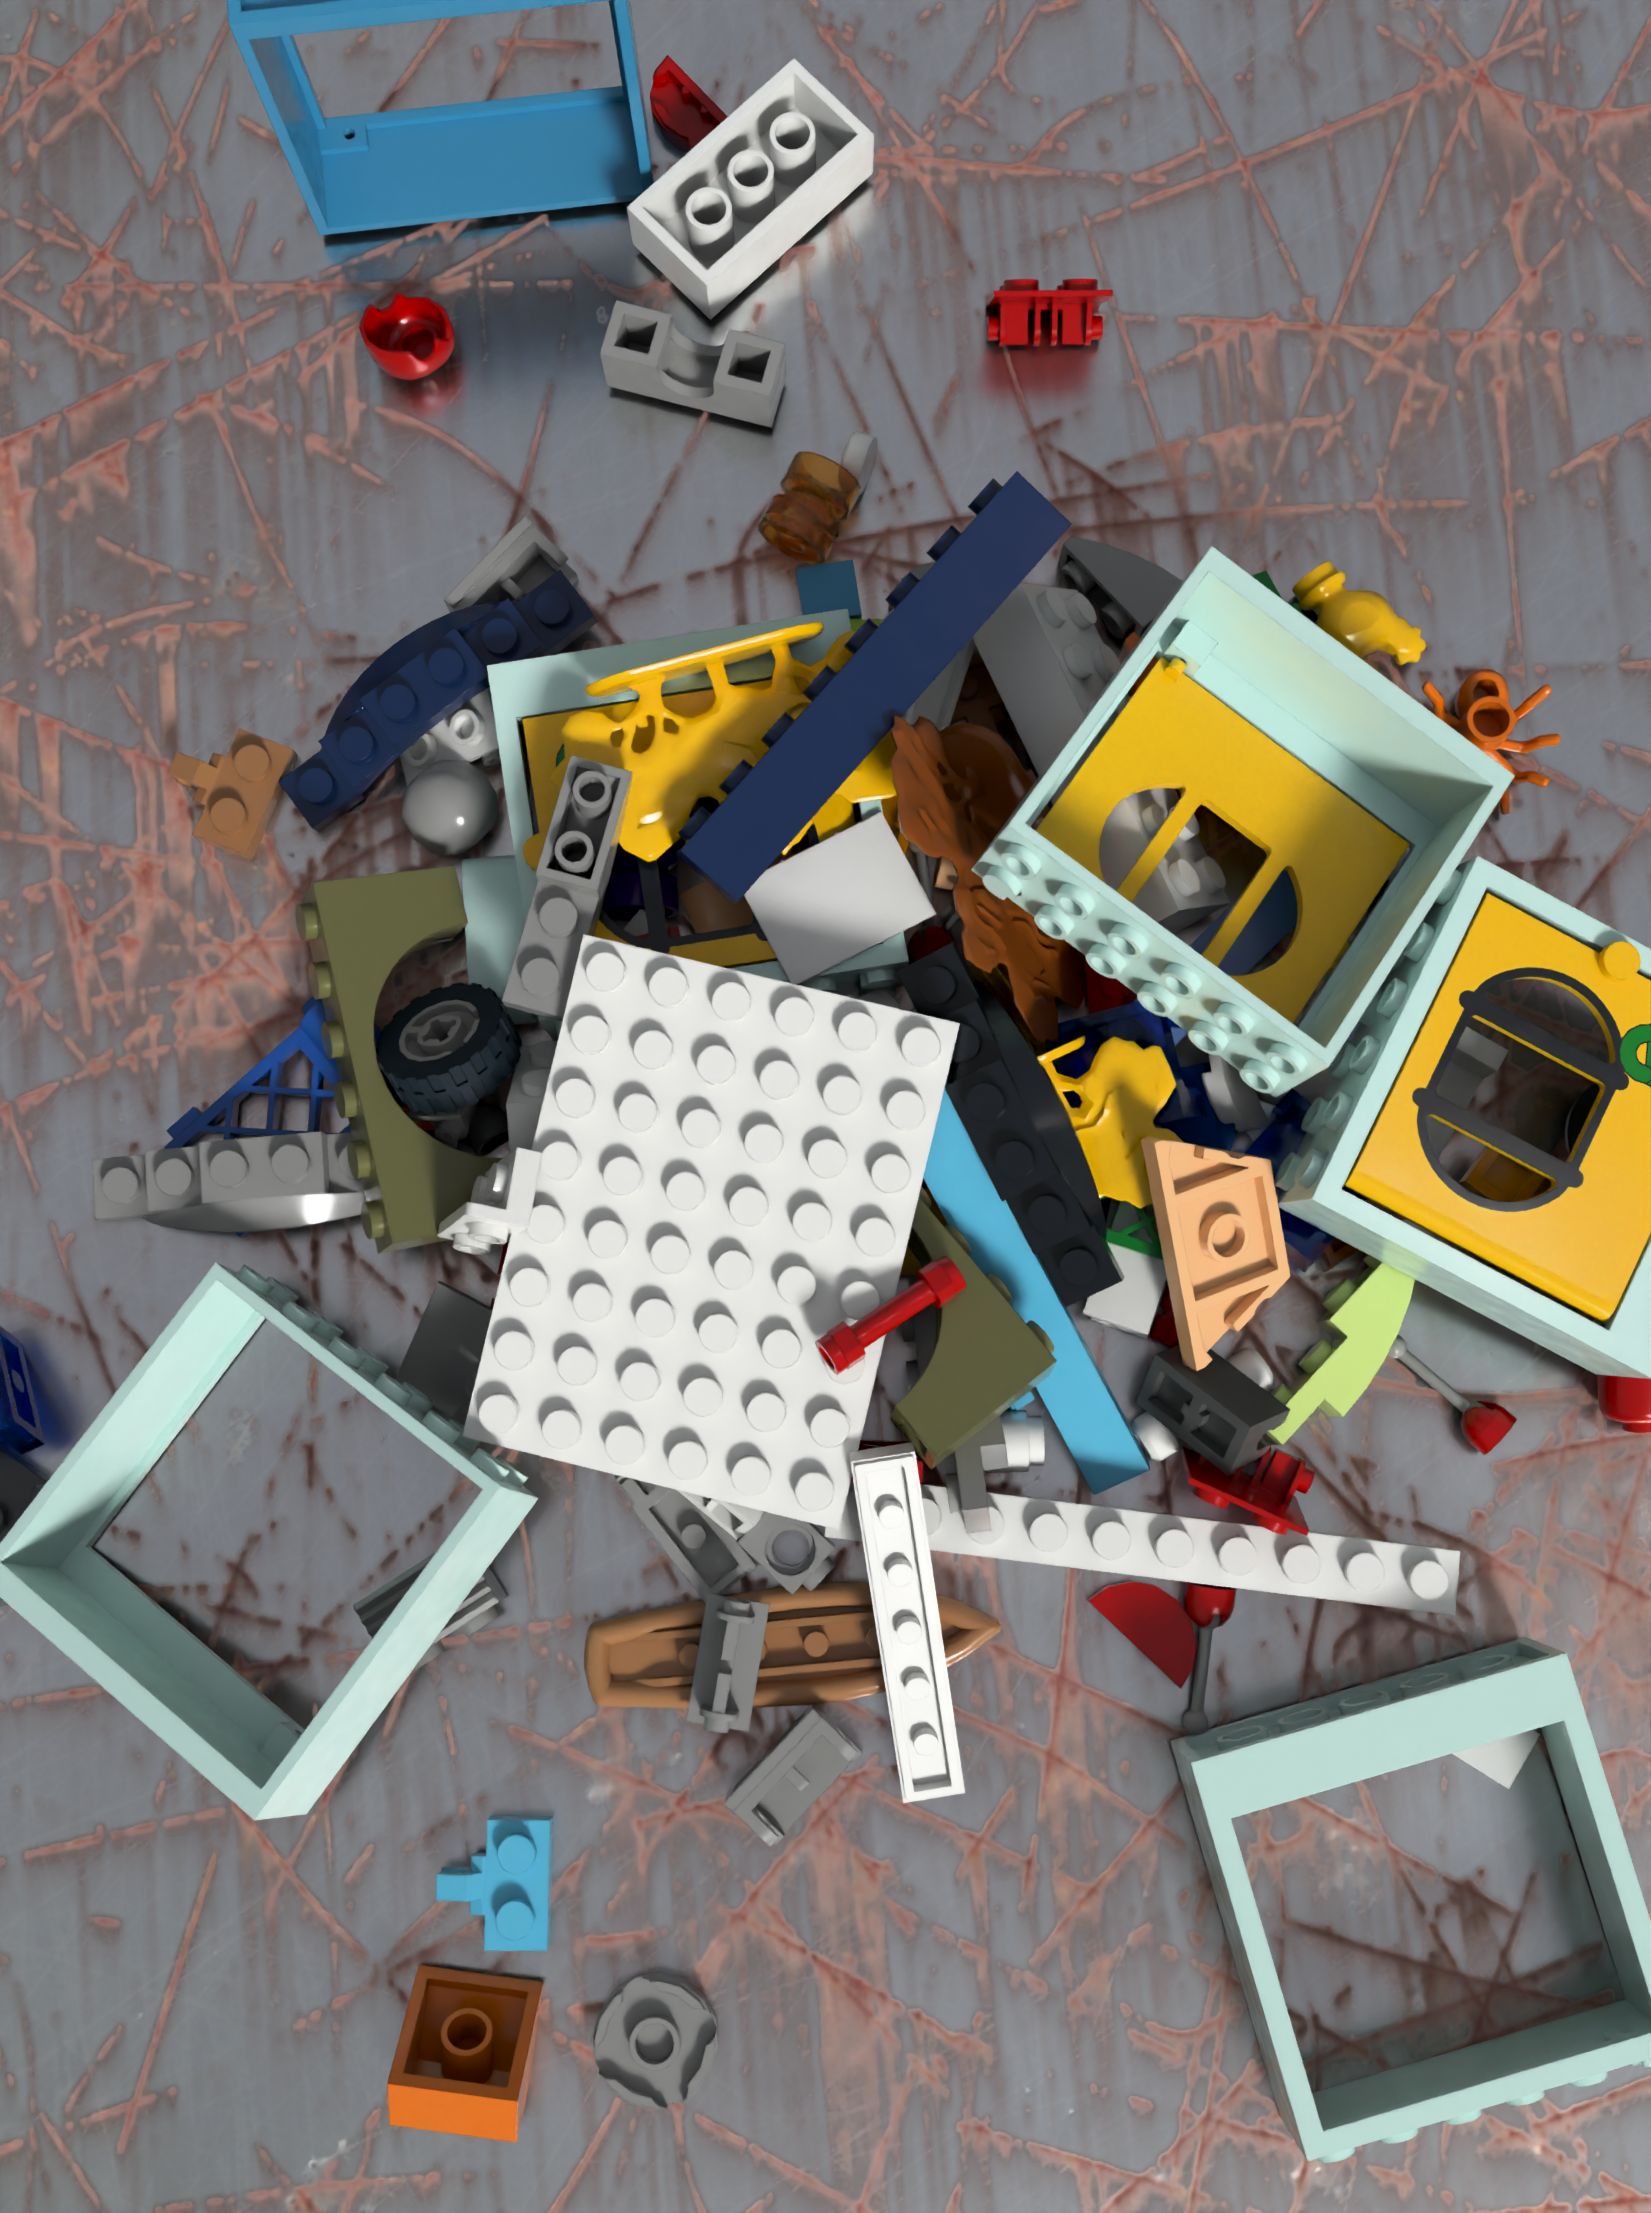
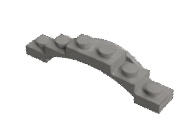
M425 1130L428 1135L436 1139L434 1135L435 1130ZM319 1131L199 1142V1146L148 1150L145 1151L144 1155L92 1159L94 1219L100 1221L143 1218L156 1225L183 1230L213 1232L268 1231L315 1225L360 1215L361 1204L366 1202L362 1179H355L353 1177L348 1162L347 1146L349 1142L353 1141L351 1132L325 1134ZM457 1143L454 1145H447L458 1150Z

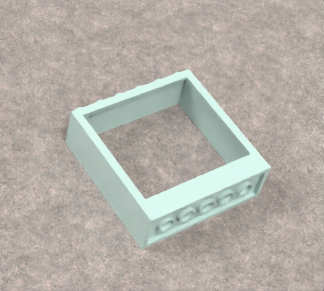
M215 1262L1 1541L0 1598L253 1820L305 1815L539 1498L523 1486L529 1477L520 1468L500 1455L495 1458L481 1448L475 1449L480 1441L462 1437L463 1424L453 1418L447 1421L439 1414L430 1410L435 1404L430 1398L409 1383L404 1382L401 1385L386 1375L385 1372L389 1367L366 1349L360 1346L355 1349L342 1340L340 1336L343 1334V1331L316 1311L309 1313L295 1302L299 1297L285 1285L270 1276L267 1279L244 1264L236 1272ZM265 1318L483 1489L305 1730L91 1548Z
M1523 1637L1205 1730L1200 1734H1192L1170 1741L1278 2112L1307 2161L1314 2159L1324 2163L1341 2161L1353 2155L1355 2147L1378 2140L1388 2144L1404 2142L1415 2137L1419 2132L1418 2128L1441 2121L1452 2125L1468 2123L1480 2117L1482 2114L1481 2109L1504 2102L1515 2106L1531 2104L1544 2097V2090L1568 2083L1578 2087L1594 2085L1605 2080L1608 2076V2071L1628 2065L1643 2064L1644 2068L1651 2067V1920L1566 1652ZM1541 1728L1625 2000L1312 2093L1231 1818Z

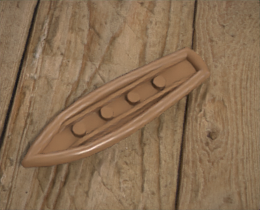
M839 1581L819 1583L811 1592L801 1585L793 1595L783 1586L724 1595L770 1604L753 1708L852 1700L886 1692L869 1582ZM936 1593L947 1667L967 1657L1001 1631L1002 1624L997 1618L966 1603ZM703 1599L592 1623L588 1627L585 1640L584 1669L588 1687L595 1704L613 1707L688 1708L706 1607Z

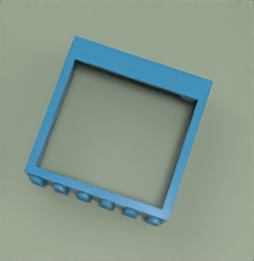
M227 0L229 27L319 235L634 201L654 183L644 93L630 0ZM609 1L622 86L325 118L293 35Z

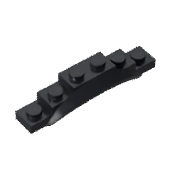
M951 942L898 970L897 973L917 1013L960 1023L946 1080L948 1085L945 1086V1090L1001 1201L1007 1200L1033 1254L1039 1253L1065 1307L1121 1282L1124 1279V1275L1106 1241L1107 1226L1102 1204L1078 1134L1049 1075L1013 1020L988 988L973 977L956 942Z

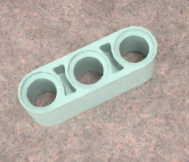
M515 855L463 859V903L468 924L465 926L468 984H481L485 989L489 987L495 991L498 998L500 997L502 1001L525 925ZM505 1006L514 1025L536 1023V1014Z

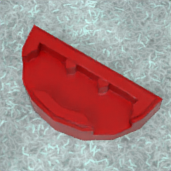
M668 55L655 69L650 92L653 122L666 141L681 151L689 152L728 116Z
M1127 1581L1106 1585L1087 1599L1093 1607L1180 1689L1183 1687L1194 1668L1197 1641L1191 1618L1176 1598L1153 1584Z

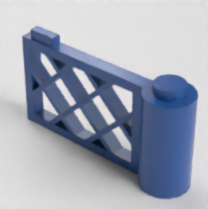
M313 996L308 999L301 1009L305 1016L300 1022V1027L202 1113L197 1107H192L167 1130L173 1140L164 1148L190 1147L205 1133L224 1134V1140L236 1139L237 1134L274 1136L319 1132L322 1097L335 1098L334 1090H323L324 1077L333 1088L335 1083L340 1081L335 1058H327L322 1044L321 1026L323 1022H327L322 999L316 1000ZM374 1023V1045L376 1049L377 1041H380L382 1035L380 1028ZM299 1049L313 1063L311 1089L282 1087L283 1065ZM380 1068L383 1079L393 1098L399 1106L403 1105ZM270 1076L269 1087L259 1086L265 1079H267ZM250 1093L269 1094L266 1129L237 1127L239 1103ZM281 1095L310 1096L308 1131L278 1130ZM225 1116V1126H214ZM350 1124L340 1133H350ZM251 1232L235 1233L241 1238H246Z

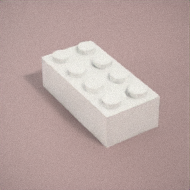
M793 58L626 207L632 243L711 320L873 174L874 134Z

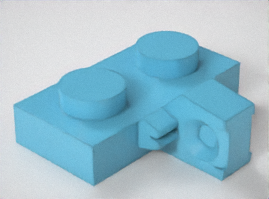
M491 1815L487 1819L486 1853H473L471 1855V1867H442L441 1872L437 1873L436 1901H470V1915H485L484 1951H548L551 1940L553 1816Z

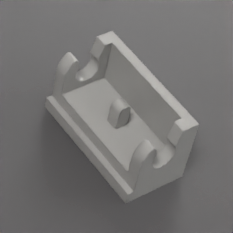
M523 516L444 598V601L451 613L473 605L505 601L507 598L509 600H520L558 570L563 572L572 585L578 580L576 572L565 563L569 558L564 552L540 532L529 519Z
M811 1704L727 1792L724 1804L732 1812H735L767 1845L771 1846L773 1843L776 1845L863 1751L817 1704Z

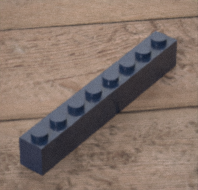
M1018 471L1003 486L993 478L968 506L976 514L973 520L962 532L953 525L944 532L927 552L935 561L920 579L911 571L885 599L893 607V610L878 626L870 618L865 621L844 645L852 654L837 673L826 665L802 692L811 701L795 720L785 712L761 738V741L769 749L758 762L752 766L743 759L721 783L719 788L727 796L712 813H709L701 806L677 833L686 843L679 849L676 855L731 904L738 902L889 732L893 727L895 715L900 717L904 715L1072 525Z

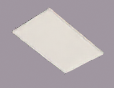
M882 812L842 832H835L834 836L787 860L781 859L779 864L765 870L744 894L789 982L796 985L936 915L932 904Z

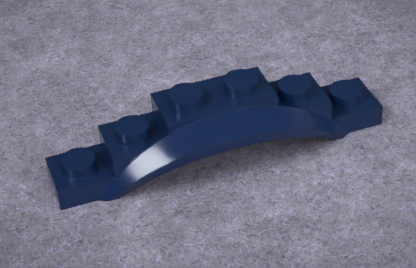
M558 570L520 600H509L507 598L505 601L473 605L451 612L425 624L391 646L359 676L336 708L328 724L325 736L318 741L321 744V750L280 780L279 784L311 828L321 832L365 798L362 793L419 738L470 699L490 687L487 665L537 658L548 653L555 655L599 621L563 572Z

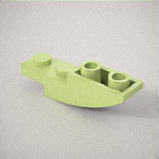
M1365 1254L1362 1260L1368 1267L1353 1283L1347 1277L1344 1278L1328 1293L1321 1302L1327 1311L1316 1323L1334 1340L1329 1344L1325 1339H1322L1308 1351L1298 1364L1305 1372L1289 1389L1282 1383L1270 1393L1290 1408V1411L1282 1425L1274 1430H1269L1262 1436L1271 1445H1283L1317 1407L1323 1410L1329 1417L1345 1416L1366 1390L1393 1345L1411 1300L1415 1283L1414 1278Z

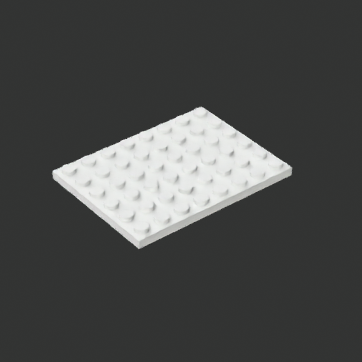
M583 934L531 1149L541 1152L542 1156L530 1225L522 1233H511L462 1437L839 1530L852 1478L849 1452H857L859 1449L886 1334L864 1349L866 1354L863 1360L851 1368L845 1369L838 1375L825 1363L816 1347L815 1341L826 1335L827 1331L842 1321L850 1327L895 1297L960 1023Z

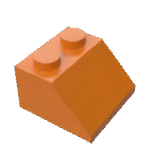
M418 1965L387 2082L389 2125L517 2143L531 2078L543 1982Z

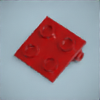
M1035 279L1005 280L1004 285L1000 286L999 291H993L986 300V307H998V317L987 318V341H998L999 347H1005V345H1028V311H1032V346H1039L1041 311H1049V346H1056L1058 311H1061V345L1090 346L1091 340H1101L1103 333V317L1092 316L1093 306H1100L1111 298L1113 290H1098L1097 279H1066L1062 281V285L1057 286V290H1039V280Z
M1271 1446L1263 1456L1253 1461L1248 1474L1242 1472L1244 1468L1242 1466L1237 1469L1235 1474L1230 1476L1223 1473L1197 1451L1194 1452L1188 1448H1182L1181 1456L1187 1483L1194 1485L1192 1492L1197 1497L1220 1508H1227L1229 1503L1232 1502L1253 1512L1251 1519L1272 1532L1285 1535L1290 1528L1307 1536L1309 1528L1297 1498L1294 1496L1296 1490L1306 1494L1314 1479L1315 1471L1305 1467V1460L1276 1448L1260 1480L1271 1453Z

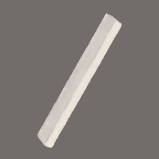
M910 1442L849 1452L903 1803L965 1793L914 1444Z

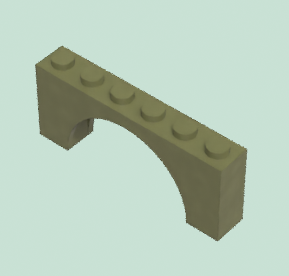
M455 866L312 882L301 899V904L296 905V925L301 940H309L314 962L310 963L308 967L309 984L313 997L316 1000L322 999L327 1022H323L321 1026L322 1044L327 1058H335L340 1081L336 1082L334 1086L335 1103L342 1119L348 1118L353 1141L348 1143L347 1155L353 1177L355 1179L361 1178L366 1202L361 1204V1221L365 1235L368 1239L375 1238L378 1254L451 1240L437 1236L439 1224L466 1202L471 1201L472 1190L479 1175L485 1176V1172L494 1163H498L503 1158L476 1156L449 1147L428 1135L404 1113L387 1088L376 1059L374 1018L380 992L391 970L408 956L423 948L437 943L452 941L468 924Z
M921 1186L907 1246L915 1255L922 1268L943 1256L949 1257L957 1266L966 1282V1289L955 1295V1298L940 1308L935 1306L937 1320L936 1340L932 1358L919 1381L894 1406L890 1419L909 1443L913 1442L915 1451L932 1470L1048 1377L1057 1360L1051 1354L1054 1351V1345L1045 1331L1032 1320L1025 1323L1010 1305L1013 1302V1298L1008 1288L994 1273L988 1272L984 1274L969 1257L972 1254V1250L962 1233L952 1224L943 1226L930 1211V1198Z

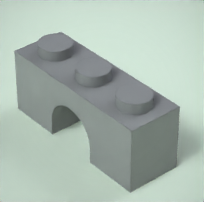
M616 300L600 350L606 385L609 387L772 428L787 376L784 342L728 329L723 345H705L682 335L673 324L672 314Z

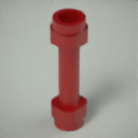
M943 1256L937 1261H932L918 1271L916 1283L850 1327L842 1321L827 1331L826 1335L815 1341V1344L828 1367L836 1375L845 1369L851 1368L865 1358L866 1353L864 1349L931 1303L940 1308L955 1298V1295L966 1289L964 1277L954 1262L947 1256Z

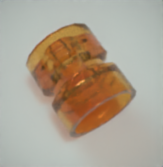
M809 451L798 452L794 455L780 482L781 490L784 494H776L772 497L758 523V530L765 540L782 553L798 561L817 565L825 562L839 535L833 526L834 523H842L847 520L861 493V486L847 469L835 461Z

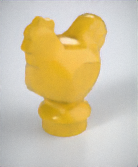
M1327 561L1310 571L1293 587L1292 592L1300 601L1298 604L1299 608L1304 611H1314L1317 615L1315 624L1359 658H1363L1375 651H1381L1393 656L1398 665L1419 661L1420 654L1426 647L1425 641L1420 638L1421 629L1419 627H1411L1405 618H1398L1388 601L1377 592L1370 590L1350 591L1343 586L1346 581L1344 571L1338 572L1331 561Z

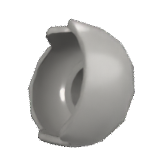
M441 760L435 762L419 773L403 793L402 820L412 838L434 854L448 856L450 854L459 855L468 851L494 827L498 817L497 793L486 774L467 761Z

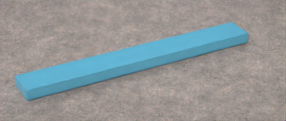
M944 1089L924 1172V1181L947 1223L955 1226L969 1243L972 1254L969 1257L984 1274L992 1272L1001 1279L1012 1295L1013 1302L1010 1303L1012 1308L1025 1323L1030 1320L1037 1323L1052 1341L1054 1351L1051 1354L1056 1358L1057 1362L1049 1376L1036 1385V1388L1093 1494L1096 1495L1149 1471V1461L1069 1310L1065 1307L1039 1254H1033L1007 1200L1001 1201L959 1115Z

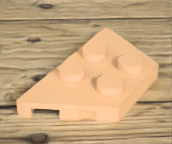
M1147 1136L1141 1138L1182 1362L1183 1365L1198 1371L1205 1368L1213 1360L1207 1352L1228 1329L1239 1332L1255 1315L1258 1305L1264 1299L1271 1298L1291 1277L1271 1160L1256 1155Z

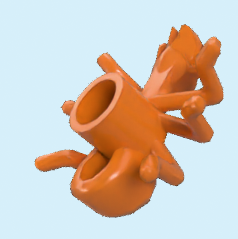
M1491 669L1477 670L1471 673L1463 682L1454 699L1457 718L1447 712L1444 698L1436 687L1429 681L1423 684L1422 691L1433 704V714L1514 774L1513 783L1531 782L1540 787L1547 786L1550 782L1547 776L1536 771L1521 772L1517 770L1496 750L1500 749L1526 754L1540 747L1554 746L1560 743V735L1558 734L1539 735L1526 741L1506 739L1512 733L1515 724L1551 694L1552 688L1549 685L1540 687L1518 708L1513 710L1508 703L1509 690L1503 676ZM1506 790L1499 800L1500 810L1503 815L1508 814L1510 811L1509 795Z

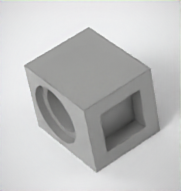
M764 1512L757 1524L737 1542L792 1595L801 1585L811 1592L835 1566V1563L828 1557L835 1548V1544L827 1537H824V1534L812 1523ZM794 1530L800 1532L809 1543V1554L798 1565H785L774 1554V1540L784 1531Z

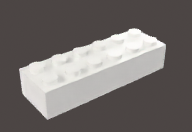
M1020 583L972 638L1040 776L1121 664L1113 650L1103 643L1094 625L1097 621L1095 610L1083 594L1074 589ZM1128 693L1050 800L1053 805L1132 698L1129 697ZM1154 788L1137 792L1117 804L1106 819L1100 836L1099 861L1105 883L1115 891L1179 801L1175 789ZM1194 814L1132 901V904L1172 934L1180 932L1230 904L1223 889L1226 886L1224 874L1218 863L1210 856H1207L1197 836L1200 828Z

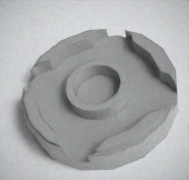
M664 1972L636 1975L616 1987L599 2010L591 2038L595 2063L599 2068V2075L606 2088L626 2104L647 2110L667 2108V2105L676 2104L681 2100L684 2102L697 2094L712 2073L719 2046L716 2014L704 1993L685 1978Z

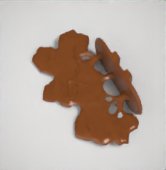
M895 715L891 737L896 752L890 760L892 783L898 797L897 810L900 831L906 839L927 856L935 858L941 856L952 861L958 878L953 887L952 894L955 911L963 922L961 941L964 958L988 973H991L993 967H996L999 962L1004 964L1007 968L1010 985L1013 990L1014 1004L1018 1008L1032 1036L1037 1041L1044 1043L1046 1038L1052 1042L1058 1041V1010L1054 998L1058 997L1067 1005L1078 1010L1086 993V984L1081 974V960L1078 950L1065 940H1058L1045 934L1037 927L1032 915L1008 897L1002 900L993 895L985 887L982 878L971 870L1037 778L1031 768L1027 770L1023 768L1012 748L1000 735L984 726L961 723L947 726L939 731L931 720L919 716L917 721L910 725L903 718ZM1047 805L1030 826L1032 829L1036 830L1050 811Z

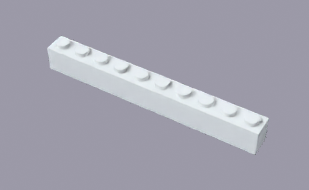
M850 1482L839 1530L825 1527L824 1537L863 1542L853 1482ZM920 1483L929 1549L933 1551L1455 1615L1460 1563V1551L1312 1531H1309L1306 1536L1292 1529H1288L1287 1533L1282 1535L1256 1524L989 1491L986 1492L992 1530L966 1534L963 1512L950 1513L946 1486Z

